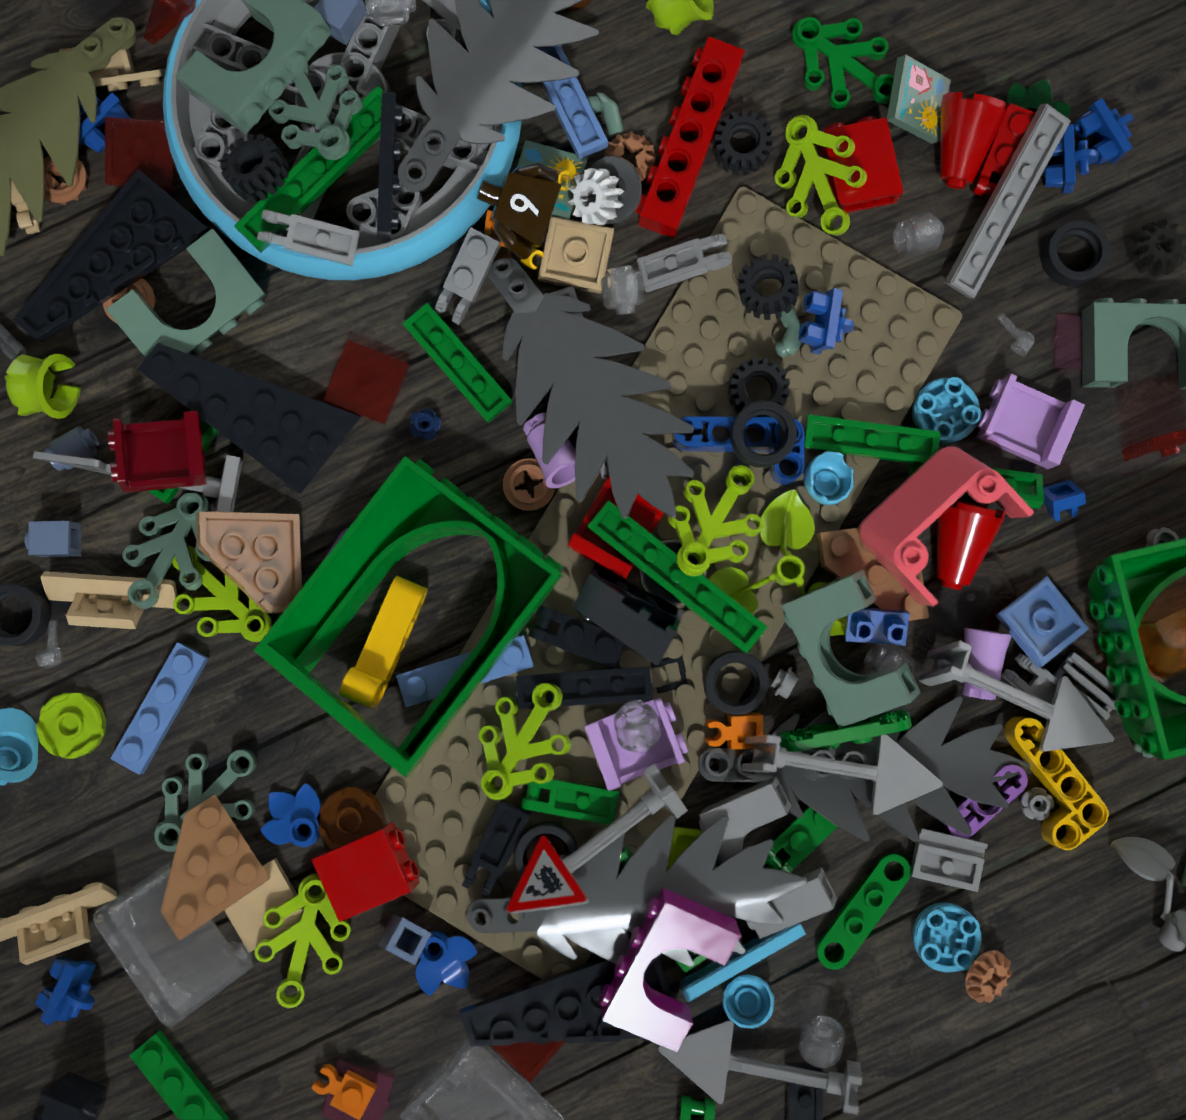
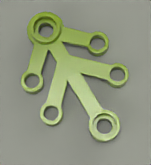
M798 115L786 127V140L790 145L781 168L775 174V182L778 186L785 189L795 185L797 175L794 168L802 152L806 163L794 195L787 202L786 211L790 216L802 218L808 212L806 199L814 182L825 210L821 217L822 229L831 235H842L849 228L850 217L845 210L838 207L826 174L845 180L849 186L859 188L867 180L866 171L858 166L848 167L819 157L814 144L831 148L836 155L847 158L853 154L855 143L847 136L836 137L819 131L817 123L813 118L807 115ZM806 127L807 134L804 138L800 139L799 131ZM844 141H847V150L845 152H840V144ZM855 171H859V180L855 183H852V174ZM789 172L790 179L787 183L783 184L782 176ZM800 202L801 210L798 213H794V204ZM840 216L842 224L839 228H835L833 225L834 219Z
M737 465L729 471L725 479L727 489L712 515L704 496L706 491L704 484L698 480H691L687 483L683 495L687 501L692 503L701 530L697 541H695L688 523L690 512L686 507L675 506L676 513L681 514L684 517V521H678L676 518L668 516V522L677 529L682 548L677 553L676 560L678 567L685 574L699 576L707 571L710 563L728 559L731 562L739 563L748 555V546L742 540H734L729 546L708 549L713 539L742 533L746 536L754 537L763 528V520L756 514H749L744 519L723 523L738 495L747 493L754 483V474L748 467ZM733 480L741 481L743 486L735 484ZM689 488H696L699 491V495H693ZM751 521L755 523L757 529H751L748 526L747 522ZM732 548H739L742 551V555L734 554ZM688 557H695L698 561V564L694 565L688 561Z
M188 545L194 568L203 577L202 584L215 597L193 598L190 595L181 594L174 599V610L179 614L185 615L191 614L194 611L230 610L239 620L217 621V619L212 617H204L197 624L199 634L204 637H213L218 633H241L245 639L251 642H261L273 626L271 616L266 614L250 598L249 608H247L240 601L239 587L226 575L224 586L201 564V558L196 554L195 547ZM175 556L172 564L176 569L180 570ZM187 598L190 606L184 611L180 607V602ZM254 619L259 620L261 624L260 629L256 632L250 628V624ZM207 621H211L214 626L210 633H206L204 630V624Z
M543 683L534 689L532 701L535 707L519 734L514 716L518 711L517 701L512 697H502L496 702L495 710L501 719L507 754L502 762L500 761L497 744L502 736L500 729L494 725L484 726L480 729L478 737L484 747L488 768L482 776L481 788L489 798L501 800L511 794L514 786L531 782L543 784L552 780L554 776L553 767L545 762L535 764L532 770L513 772L519 760L550 753L562 755L570 750L571 740L565 734H556L550 737L549 740L529 744L550 710L557 709L562 702V692L555 684ZM548 691H552L554 694L552 703H548L546 700ZM506 701L511 706L508 713H505L503 710V704ZM489 729L494 734L493 740L491 742L486 737V733ZM558 738H560L564 743V747L561 751H559L555 746L556 740ZM540 767L546 770V777L544 779H541L538 775ZM498 776L502 779L503 782L501 788H498L495 784V780Z
M318 874L306 876L299 885L297 895L280 906L268 907L263 915L265 926L270 929H276L282 925L284 918L304 907L301 920L271 940L263 939L259 941L255 947L256 959L260 962H269L274 958L275 953L296 940L287 978L283 979L277 987V1001L285 1008L298 1006L304 998L305 988L301 981V976L310 943L322 960V968L327 974L333 975L338 973L343 965L342 956L331 949L315 924V919L319 910L330 925L331 937L336 941H344L349 937L351 932L350 923L347 920L338 921ZM313 885H318L322 888V892L317 896L309 893V888ZM277 912L280 915L279 921L270 922L267 919L268 914ZM337 925H344L347 931L342 935L336 934L334 928ZM267 945L272 949V952L267 956H263L260 954L259 948ZM329 958H336L339 963L336 967L330 968L326 965V961ZM289 985H293L297 988V992L293 995H288L284 989Z

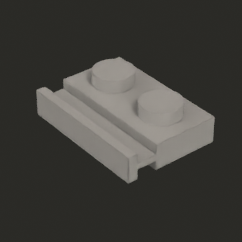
M919 827L920 841L915 843L910 876L978 892L985 860L983 858L984 852L988 844Z

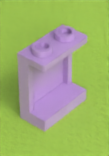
M1012 373L1002 380L998 379L989 397L993 398L989 410L984 409L981 419L977 423V427L980 430L976 438L1046 469L1060 465L1085 404L1076 400H1071L1067 403L1017 382V376Z
M657 697L585 724L587 735L608 791L620 787L622 783L644 776L643 772L653 764L660 770L676 763L681 764L685 762L682 754L688 751L681 733L675 735L670 722L675 721L676 718L669 701L663 703L662 699Z

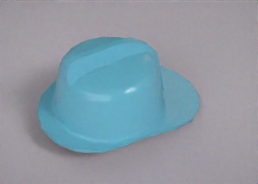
M15 708L0 709V785L2 786L7 783L21 782L29 778L35 772L38 763L39 738L36 732V723L27 713Z

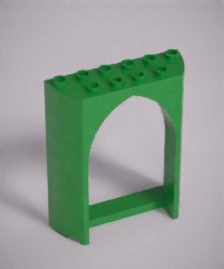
M406 456L254 649L260 657L404 778L409 777L563 577L560 572L564 568L549 555L543 560L542 558L545 554L537 549L533 543L522 535L519 537L510 526L497 516L490 514L473 498L467 497L449 480L443 478L439 482L431 475L435 470L425 462L418 459L414 463ZM473 535L484 537L491 547L497 569V596L490 622L476 647L398 747L310 672L385 575L405 555L425 543L446 536Z
M1186 538L1111 555L1096 566L1087 585L1091 599L1089 604L1090 612L1096 620L1099 630L1098 644L1105 653L1108 665L1106 675L1109 682L1113 685L1116 696L1115 710L1122 719L1124 731L1146 754H1151L1162 760L1186 755V697L1169 690L1149 675L1138 628L1148 607L1162 590L1175 580L1186 575Z

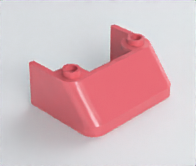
M954 446L944 447L936 451L864 518L858 528L860 541L911 597L921 605L934 607L938 601L915 577L925 568L928 562V551L917 537L965 492L979 503L996 502L1006 511L1010 518L1030 517L1034 513L998 472Z

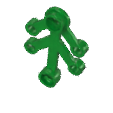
M813 17L803 18L793 27L792 41L796 47L804 51L807 71L804 77V86L808 90L816 91L820 89L824 81V73L819 69L817 51H819L828 59L832 85L829 103L832 108L836 110L844 109L850 100V92L845 85L843 70L871 89L875 101L880 104L890 103L894 76L884 74L878 77L853 59L869 56L872 60H881L888 50V42L884 38L875 37L867 42L836 46L827 39L842 36L846 41L854 42L860 37L863 26L858 19L850 18L843 23L821 25ZM852 26L856 28L857 33L848 32L847 27ZM808 32L813 38L807 39L802 34ZM879 45L883 51L876 52L872 46ZM816 76L818 77L819 82L812 83L809 80V77ZM879 89H887L889 91V95H882L879 92ZM840 94L845 98V101L838 102L834 96Z

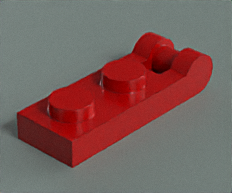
M1011 103L1007 105V114L988 150L972 193L980 196L983 194L992 195L997 184L989 181L991 173L1002 176L1036 112Z

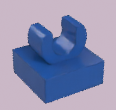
M1071 480L1043 487V504L1048 507L1049 515L1056 522L1060 521L1061 511L1066 510L1069 515L1076 517L1078 506L1086 504L1085 492Z

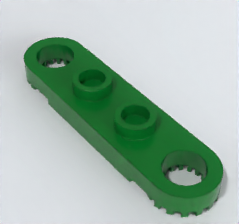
M891 710L889 713L883 712V714L880 713L876 717L872 716L841 728L834 721L808 726L807 730L797 729L794 732L793 729L791 733L785 731V733L778 734L777 737H781L780 747L786 748L788 752L818 747L821 750H832L838 748L840 743L853 741L856 744L872 741L875 736L907 730L912 724L907 710H895L894 713Z
M896 853L882 855L835 916L820 940H818L816 955L826 968L837 970L847 965L906 885L911 875V868L904 857ZM897 861L902 868L900 876L893 880L886 878L884 874L885 866L889 862ZM833 942L839 943L842 947L841 957H838L837 960H829L824 954L826 946Z

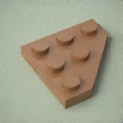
M205 511L196 513L197 548L266 614H282L302 589L299 514Z
M858 528L816 534L821 567L831 575L834 574L838 578H842L863 569L877 599L872 603L876 608L908 611L910 613L909 621L929 618L927 605L918 604L859 539ZM921 571L915 577L924 585Z
M215 794L184 815L160 911L179 941L270 879Z

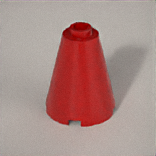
M950 92L943 95L940 127V179L946 181V187L964 189L965 184L973 183L1007 114L1008 106H1005L1006 103L1004 101L975 93L973 98L963 99V92Z
M957 499L938 517L936 577L942 580V586L961 590L962 585H970L1005 519L1006 511L987 509L988 506Z

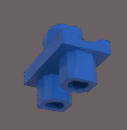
M113 93L97 107L95 123H92L87 117L80 124L79 143L82 146L86 144L98 154H101L111 143L99 131L107 121L120 133L132 122L122 108L121 101ZM79 99L81 121L87 114Z
M1102 98L1094 102L1074 124V131L1079 138L1084 139L1093 134L1098 141V144L1091 148L1099 153V160L1095 162V165L1108 161L1114 164L1133 148L1128 141L1132 134L1127 125L1134 120V117L1131 113L1121 117L1116 108L1110 111Z
M1074 124L1068 125L1052 155L1061 156L1062 164L1046 166L1044 169V186L1063 187V193H1073V185L1076 184L1075 166H1079V175L1089 174V164L1099 160L1098 151L1088 149L1087 140L1079 141L1078 151H1075Z
M833 288L827 292L812 291L804 297V311L814 313L816 316L814 323L810 321L802 323L798 340L810 345L811 353L819 355L822 353V350L835 348V342H842L843 333H849L854 330V322L846 319L847 309L841 308L843 290Z
M874 607L864 608L847 615L844 640L849 642L906 646L910 613L903 610Z
M61 958L54 961L50 973L52 977L58 980L56 987L44 988L39 993L35 1002L44 1012L40 1021L46 1025H51L54 1021L68 1022L71 1021L72 1017L76 1018L80 1009H92L95 998L88 994L91 988V984L88 982L96 964L90 960L76 962L69 958Z

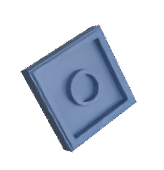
M1047 576L995 615L1036 668L1045 665L1089 630L1088 626Z

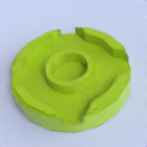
M63 693L52 697L42 706L39 713L41 714L39 723L36 725L40 744L50 754L66 759H75L91 753L100 745L106 732V718L102 707L94 698L83 693Z

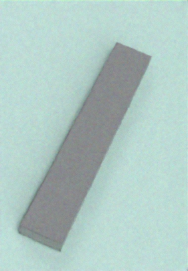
M1040 104L944 282L968 298H975L1071 122L1050 105Z

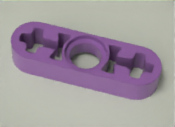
M1013 764L1002 767L993 776H1005L1004 774L1007 771H1010L1012 774L1017 771L1020 773L1014 778L1017 783L1015 786L1007 784L1000 789L1001 792L1005 793L1003 798L1008 804L1025 790L1028 783V777L1024 769ZM1007 779L994 782V784L1000 787ZM963 797L955 804L961 815L966 817L971 812L966 808L968 804L974 812L980 815L978 819L971 815L965 820L972 830V834L965 835L946 824L944 826L951 835L969 838L1003 808L992 806L988 810H981L976 801Z

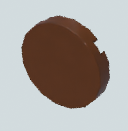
M359 787L340 788L330 794L321 805L318 829L324 843L330 849H334L382 828L385 824L384 810L378 798L369 790Z

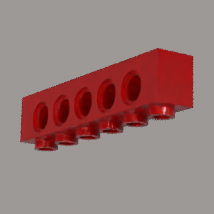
M709 36L705 47H698L692 66L696 67L693 78L687 76L681 91V95L685 96L681 107L676 105L669 123L674 126L670 136L664 135L658 154L663 156L659 166L652 165L647 179V184H650L651 187L647 196L641 194L639 205L635 213L640 214L638 226L675 239L741 67L744 49ZM713 75L718 81L708 82L704 79V76ZM695 104H702L707 108V110L704 112H697L692 108V106ZM684 133H691L696 137V140L687 142L680 136ZM673 162H679L685 169L676 172L669 165ZM666 191L671 193L674 198L671 201L665 202L660 200L657 195L660 192Z

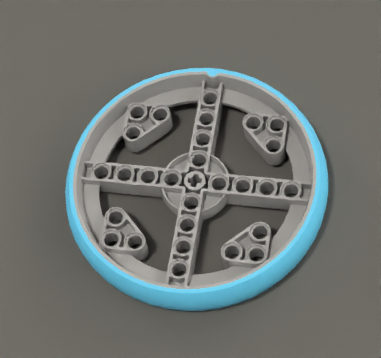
M242 0L193 1L176 32L167 60L163 89L165 132L177 171L191 198L204 216L238 247L268 264L306 277L327 280L377 278L403 271L441 253L460 239L489 208L490 204L476 199L483 180H486L498 186L502 185L503 179L509 172L514 159L522 121L494 126L481 125L505 136L503 142L472 144L459 139L443 166L455 170L444 186L426 203H423L420 192L409 191L400 183L399 195H392V208L399 209L398 224L401 225V229L399 232L391 234L390 239L377 238L378 189L350 200L346 208L347 217L354 229L360 232L353 266L285 250L283 246L270 244L260 253L234 227L258 202H251L249 199L245 201L238 196L222 177L221 172L223 170L220 168V163L225 162L222 158L224 153H231L228 149L229 146L233 144L237 147L239 145L237 140L240 138L248 141L250 133L248 131L245 135L233 125L222 128L226 120L192 96L175 75L196 50L221 68L234 72L248 70L254 62L263 61L270 50L235 36L241 26L252 15ZM302 0L313 8L319 2V0ZM368 0L366 4L367 14L351 37L345 53L325 55L308 66L307 78L312 87H321L316 93L319 100L327 81L326 72L330 67L340 65L349 76L348 85L338 91L330 112L329 120L332 125L341 107L339 105V98L343 92L353 90L359 95L361 100L369 95L377 86L384 92H391L390 86L380 70L412 0ZM422 0L443 18L435 21L468 52L461 34L455 0ZM475 0L493 17L489 0ZM382 13L390 14L385 19L377 18ZM429 26L427 27L426 32L427 40L429 37ZM368 42H377L372 48H364ZM231 50L226 56H220L223 51ZM357 70L364 71L359 77H350ZM341 75L336 76L334 80L339 79ZM291 81L280 97L294 102L295 106L307 108L297 86ZM513 83L522 88V83ZM355 100L349 101L347 105H351ZM402 106L401 125L409 124L411 127L406 132H397L396 129L399 126H395L394 139L401 140V148L409 151L430 118ZM299 121L304 131L320 132L316 124ZM438 142L435 145H428L431 150H438L441 144ZM302 145L292 169L314 147ZM220 148L218 155L209 157L212 150ZM460 149H469L471 151L467 157L460 158L456 156ZM261 163L255 165L248 173L256 170ZM326 190L300 216L313 219ZM411 194L415 196L414 200L409 204L399 203L404 195ZM362 211L371 212V216L367 220H356ZM289 226L279 236L287 238Z

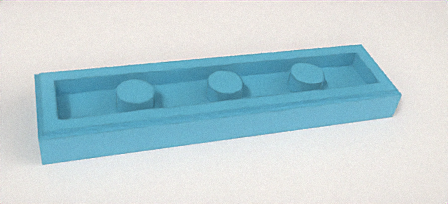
M798 923L761 939L759 936H756L742 944L746 949L744 954L733 951L725 965L713 961L681 979L679 984L687 1002L695 999L806 935L804 929Z

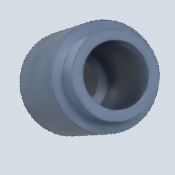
M78 426L51 441L50 446L45 448V453L90 459L97 455L96 447L99 446V442L90 429L84 430ZM50 462L52 466L58 471H61L63 469L70 470L74 468L72 466Z

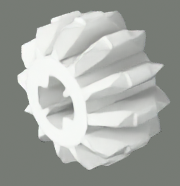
M588 168L584 171V174L574 176L577 186L572 185L568 188L574 193V198L568 201L569 204L576 205L573 215L582 217V223H594L596 225H604L607 223V219L611 220L617 217L615 208L623 206L618 200V195L624 192L621 188H616L619 178L610 176V171L607 169L596 170V168Z

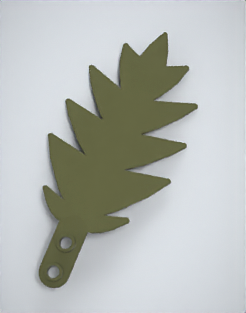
M115 17L106 22L68 53L66 51L55 52L33 60L31 66L43 69L42 71L30 74L0 88V110L9 113L0 115L1 257L5 255L9 235L11 180L38 223L43 221L44 158L42 144L69 187L73 186L79 152V99L89 120L95 123L97 96L96 87L90 73L93 70L105 68L110 63L112 55L119 50H125L134 45L136 41V28L130 19Z

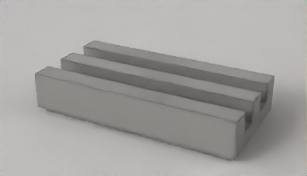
M1070 652L1053 675L1059 680L1066 672L1104 702L1105 705L1102 708L1075 687L1089 706L1096 711L1095 714L1102 720H1107L1112 709L1115 710L1116 696L1113 685L1104 675L1075 652ZM1072 663L1110 692L1112 696L1106 695L1070 665Z

